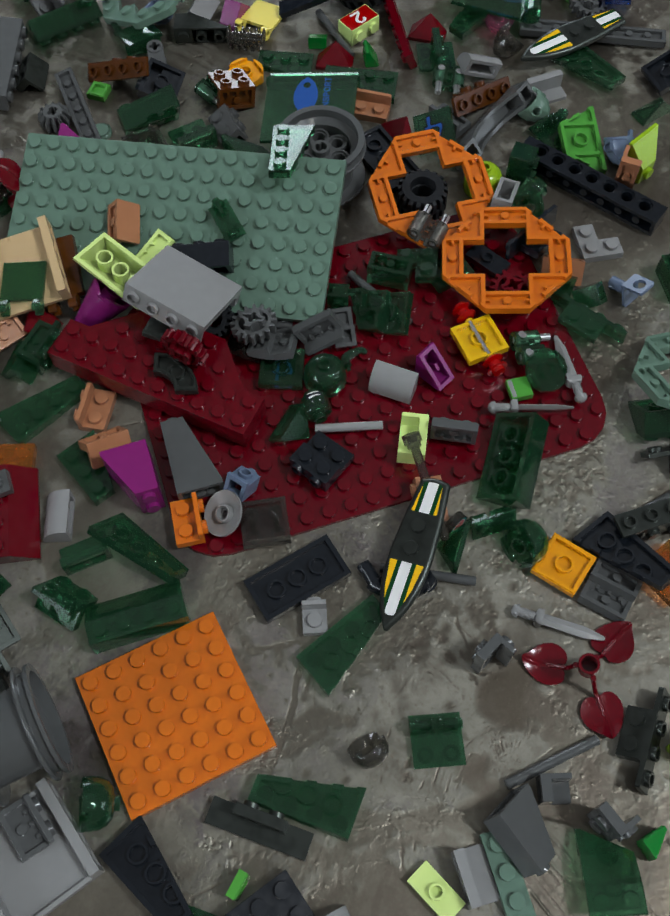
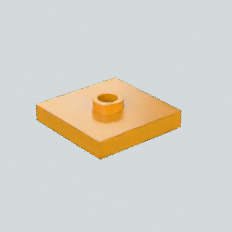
M554 533L530 573L573 598L597 557L559 534Z

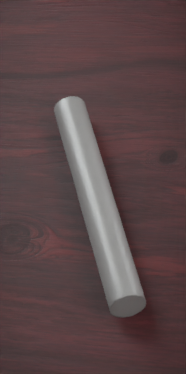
M383 421L315 424V433L318 430L322 433L383 430Z

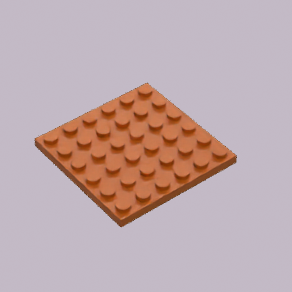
M210 612L75 678L131 821H134L138 816L144 817L277 747L214 612Z

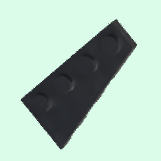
M138 816L99 854L100 858L152 916H194L143 817Z

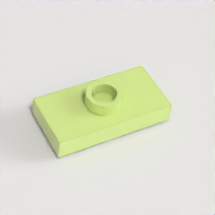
M158 228L136 257L147 264L165 246H172L176 242Z
M427 860L407 880L408 884L437 916H455L466 904Z

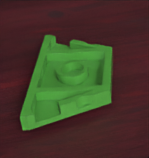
M589 106L586 111L580 114L578 112L572 118L565 119L559 123L557 129L561 148L564 154L605 174L607 165L593 106Z

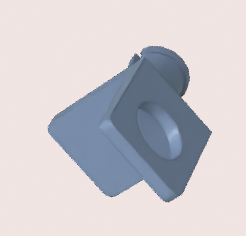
M634 274L627 281L613 276L608 282V288L621 293L622 306L627 307L638 296H642L654 286V281L638 274ZM638 283H644L646 286L638 288Z

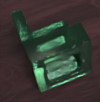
M602 281L571 291L577 311L596 307L608 301Z

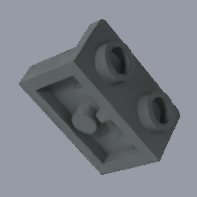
M433 417L430 439L475 445L479 424L469 420L461 421L446 417Z

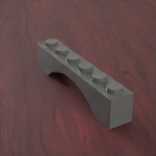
M526 80L511 86L464 135L458 144L463 146L464 150L472 155L477 154L481 157L490 138L506 122L526 108L536 97L528 81ZM461 165L455 166L457 170L462 169Z

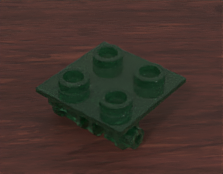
M560 108L555 114L551 113L545 116L544 119L537 120L528 129L541 142L559 150L561 143L557 127L560 122L567 118L568 110Z
M459 712L408 716L414 770L466 765L462 736L463 721Z

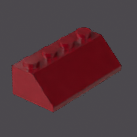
M10 464L0 465V470L6 469L9 471L14 493L0 498V564L41 560L39 469Z

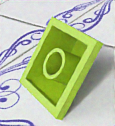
M656 122L629 143L630 149L627 156L642 160L635 180L637 184L644 179L647 180L654 172L653 166L656 161L659 126Z

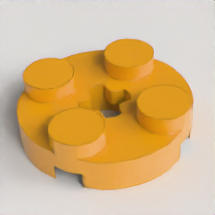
M239 58L230 63L229 70L233 68L243 69L256 87L264 83V69L258 60L248 61L247 58Z

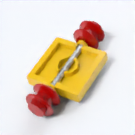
M464 301L459 302L455 305L452 315L457 317L456 321L460 325L450 328V335L469 366L484 361L483 367L489 368L487 371L489 376L497 377L502 375L508 365L506 361H501L503 358L502 354L508 352L509 349L507 342L489 314L473 319L476 311L471 309L472 304Z

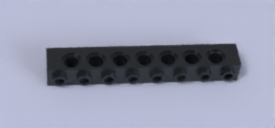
M529 136L517 149L514 164L649 236L654 233L663 221L668 207L540 140Z

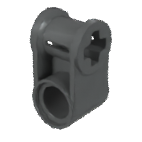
M159 40L149 41L146 45L148 62L150 57L167 64L162 42Z

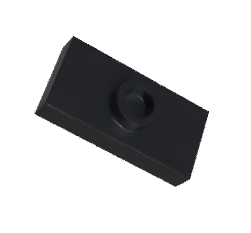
M474 245L465 254L464 258L493 278H495L496 273L501 275L502 270L507 271L511 265L510 262L484 245Z

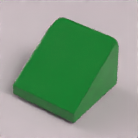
M309 34V49L327 48L328 35Z
M364 40L363 59L365 67H378L379 63L376 52L368 41Z
M661 825L636 841V845L648 861L656 860L667 831L665 826Z

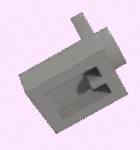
M309 597L307 600H302L303 636L328 635L326 599Z

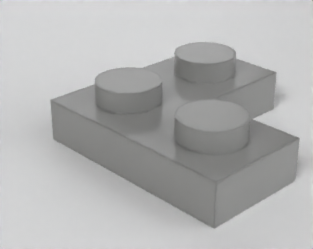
M592 224L572 227L571 233L580 258L584 259L586 263L622 258L624 251L618 237L598 239Z

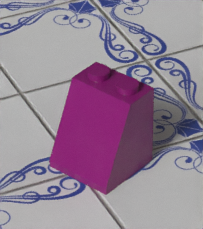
M145 439L99 452L110 477L143 513H154L166 507L154 460Z

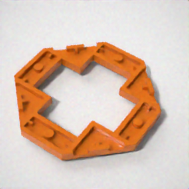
M434 129L395 136L367 183L378 222L427 251L441 249L442 240L448 235H453L457 228L468 219L472 220L477 216L478 211L483 207H487L494 195L482 157L465 151L463 146L451 139L448 141L441 137L440 133ZM437 151L442 169L462 166L472 199L455 204L459 222L447 224L437 246L431 247L428 241L436 227L425 229L423 226L418 236H412L410 230L420 214L419 210L399 214L389 180L406 176L407 172L402 158Z
M483 207L478 211L477 216L472 220L468 219L457 228L453 235H448L442 240V280L485 314H530L572 277L570 238L564 234H558L554 231L552 225L542 218H536L527 207ZM526 228V245L548 244L549 273H529L528 291H486L485 274H464L463 245H484V229Z

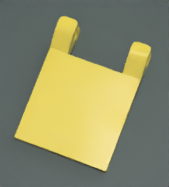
M256 0L241 18L235 20V24L238 25L235 30L243 32L248 23L261 28L260 32L263 34L260 39L268 41L272 31L282 20L279 15V6L262 0Z

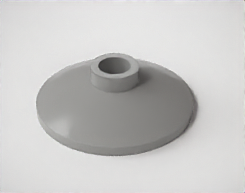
M220 490L209 499L205 507L204 520L207 521L208 531L212 535L226 537L236 530L241 521L242 503L236 493L230 490Z

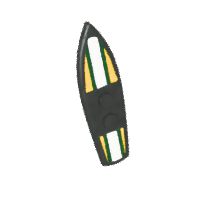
M610 8L569 22L535 40L521 56V61H545L568 55L625 25L626 20L619 11Z
M424 478L420 481L389 550L381 579L379 598L380 615L384 631H389L411 608L427 579L437 549L450 492V485L442 480Z

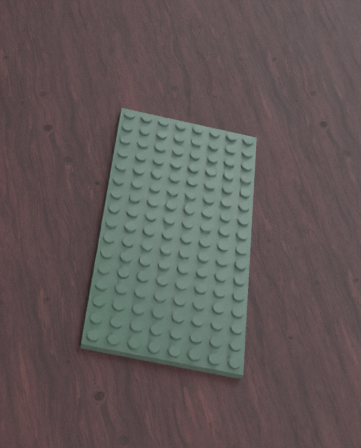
M29 133L19 177V191L16 192L7 237L39 227L37 217L45 215L52 225L55 239L72 234L75 237L77 252L79 253L103 232L107 234L109 204L116 199L140 205V243L138 245L121 243L123 247L135 256L158 228L176 243H183L184 245L193 244L195 241L206 243L214 242L216 239L229 240L233 247L234 273L221 275L242 286L238 303L234 307L231 306V311L238 316L237 310L244 311V306L252 308V305L255 304L256 308H259L263 304L265 309L270 307L272 312L276 313L277 320L300 323L324 311L347 161ZM80 266L85 294H87L95 277Z

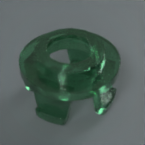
M531 190L518 193L511 206L520 207L521 202L524 200H531L535 205L532 215L538 218L544 212L542 197Z

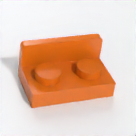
M191 492L192 498L170 502L177 548L206 543L205 534L209 533L207 521L202 520L201 513L205 512L203 499H198L196 492Z

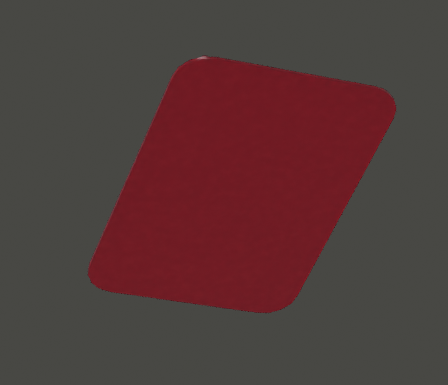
M458 214L450 216L447 224L459 222ZM441 219L426 222L424 228L436 227ZM514 228L484 229V246L505 259L506 243L518 233ZM395 231L336 246L333 251L324 310L351 306L357 346L336 349L335 344L308 356L305 353L304 344L298 339L294 358L289 359L294 369V375L281 376L280 385H274V375H271V371L275 370L276 360H265L248 356L246 352L249 343L244 345L243 340L237 342L236 337L233 338L231 330L227 336H223L228 344L244 390L265 399L266 413L246 447L190 423H187V425L221 475L224 484L227 473L235 471L241 465L245 468H253L261 477L257 490L242 502V518L233 533L226 537H217L209 532L205 534L206 543L188 547L196 553L211 557L234 555L411 501L410 484H413L414 477L424 478L441 475L442 481L448 483L450 488H454L578 450L592 443L604 428L606 409L603 398L551 297H548L530 314H489L509 346L508 352L502 354L503 358L501 360L506 361L508 364L505 372L497 377L489 376L487 374L489 368L483 367L484 361L472 366L467 364L450 335V328L460 325L456 321L457 317L452 315L455 305L459 302L470 301L442 280V248L427 251ZM463 245L464 274H485L486 291H489L491 279L494 278L464 259L465 254L474 245ZM522 251L518 252L510 260H507L511 263L510 268L506 271L507 273H510L511 269L514 270V273H518L521 270V275L523 276L529 273H538L529 255ZM353 270L413 319L412 323L406 326L347 277L348 272ZM471 303V309H474L476 311V315L473 319L486 315L483 311H481L478 307ZM133 308L128 315L140 312L141 310ZM213 322L210 326L218 327L221 322ZM519 331L526 332V334L549 333L551 335L549 341H537V343L526 344L513 343V335H518ZM554 335H557L565 345L577 375H582L581 387L583 392L587 393V400L583 403H577L574 400L575 394L573 389L568 388L565 384L567 377L558 357L540 361L521 362L520 353L525 352L528 348L533 351H555ZM431 342H434L455 377L441 391H437L418 376L417 388L410 405L368 391L369 380L376 359L415 372L416 356ZM282 360L281 372H287L288 368L285 361ZM527 376L534 395L531 399L518 401V404H559L574 406V409L518 411L516 416H511L509 412L490 413L488 411V404L491 401L510 403L511 400L505 387V381ZM312 391L321 392L320 396H315L310 400L306 399V394ZM141 403L171 512L170 502L178 501L179 498L160 422L166 421L173 416ZM402 412L429 415L424 465L396 462ZM446 417L448 419L469 420L478 423L479 428L475 445L430 439L432 418ZM383 421V430L323 433L354 455L352 463L326 492L321 488L313 487L305 476L297 475L290 468L289 458L303 442L307 444L316 434L315 424ZM236 485L235 488L241 491L242 486ZM212 496L202 498L204 508ZM203 512V513H201L202 520H204V512Z

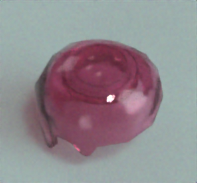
M491 10L485 18L488 30L496 35L506 34L515 22L513 16L504 10H499L497 13Z

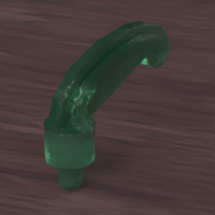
M355 347L345 352L341 357L343 368L350 371L352 365L350 360L360 353L367 354V349Z

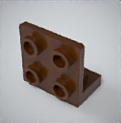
M233 68L226 71L217 69L214 72H208L209 79L217 89V108L221 107L224 103L230 109L232 107L234 109L255 107L256 86L243 69Z

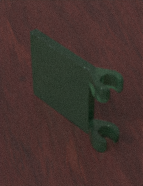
M117 23L111 24V27L114 29V35L118 36L129 49L163 36L162 32L154 24L140 30L135 29L134 26L122 29Z
M46 261L4 263L0 295V313L2 317H9L11 315L10 302L33 301L31 309L35 311V315H44Z

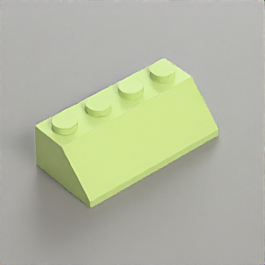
M105 232L73 257L76 263L121 298L123 297L125 283L146 265V263Z

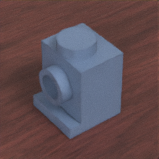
M241 465L235 471L227 473L223 490H230L236 493L242 503L257 490L261 476L253 468H245ZM235 486H242L241 491L235 488Z

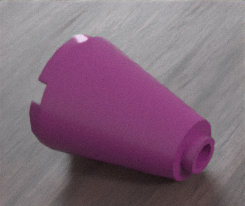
M95 277L78 310L75 321L87 326L106 322L125 311L130 304L123 301L119 295Z

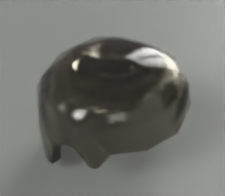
M372 732L352 742L347 748V752L356 766L362 769H372L381 765L389 755V743L384 735L381 738L377 732Z

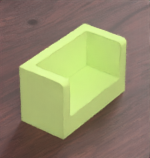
M402 412L397 463L424 465L429 423L428 414Z

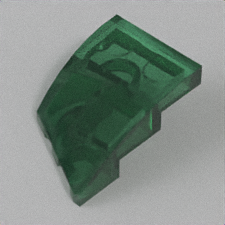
M348 288L347 292L352 299V309L356 315V323L359 330L386 335L408 336L413 293L410 291L390 292L388 290Z
M574 829L589 916L649 915L642 879L634 852L581 829Z

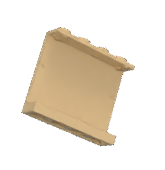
M45 215L37 217L39 227L0 239V321L72 298L52 225Z

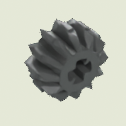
M52 101L51 104H45V107L39 108L38 120L44 131H48L49 134L53 132L58 134L61 123H65L70 128V123L72 122L71 115L66 105H62L61 102L54 104Z

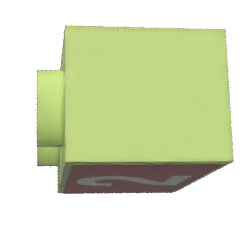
M366 4L338 20V32L351 46L379 30V14Z

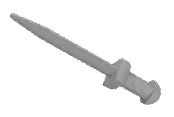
M554 335L555 350L558 352V358L567 377L565 384L568 388L573 389L575 394L574 400L577 403H583L587 400V393L583 392L581 387L582 375H577L565 345L557 335Z
M512 399L510 403L491 401L488 404V411L490 413L509 412L511 416H516L518 411L574 409V406L559 404H518V399Z
M515 604L511 609L513 617L517 618L519 616L533 621V625L536 628L544 625L584 639L605 640L604 636L585 626L544 614L545 609L539 608L535 612L520 607L521 604Z

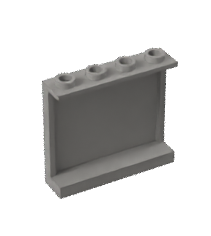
M167 245L125 283L122 300L174 330H184L189 335L197 337L202 341L204 331L229 305L234 307L238 303L242 286Z
M45 777L35 783L37 789L32 791L29 796L30 798L33 796L37 798L42 807V811L39 812L44 822L49 820L56 832L53 835L54 842L22 863L0 824V916H47L105 872L52 781Z

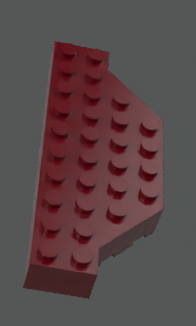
M142 311L92 326H87L70 319L47 352L53 365L57 368L173 417H183L187 423L244 447L248 445L266 413L265 399L244 390L226 339L204 331L201 343L203 348L208 350V358L202 367H195L193 364L191 366L187 365L192 369L196 377L199 394L176 395L174 386L169 380L164 377L154 376L155 352L167 354L169 352L166 351L167 348L162 346V342L142 336V331L151 317Z

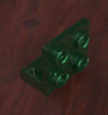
M202 119L168 132L169 138L176 146L210 149L218 146L215 127L213 124L206 126Z

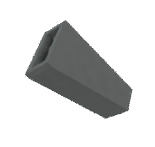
M172 417L160 422L179 500L192 498L191 492H196L198 499L223 490L224 483L221 475L184 418Z

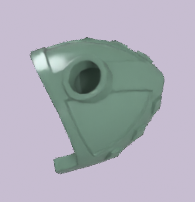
M533 86L531 89L536 92V97L517 115L526 121H543L550 115V103L546 95Z

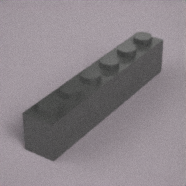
M0 17V110L9 111L10 103H13L14 100L13 90H16V77H19V64L22 63L21 52L25 50L24 39H27L28 36L27 27H24V22L21 18Z

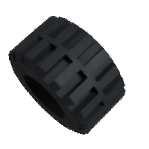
M417 169L415 172L413 170L410 171L409 175L406 174L399 181L397 192V208L399 213L404 214L418 210L421 213L425 205L429 204V206H432V209L428 214L426 222L439 219V216H442L446 209L447 182L443 181L444 178L441 175L438 176V173L435 171L430 172L428 169H425V171Z

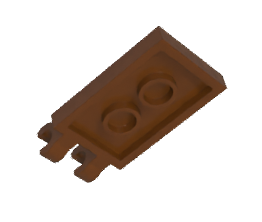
M70 234L56 238V243L72 298L67 299L68 306L76 312L81 306L80 296L86 294L80 265L73 260V257L78 254L75 237ZM60 302L47 306L49 314L53 313L55 317L62 316Z

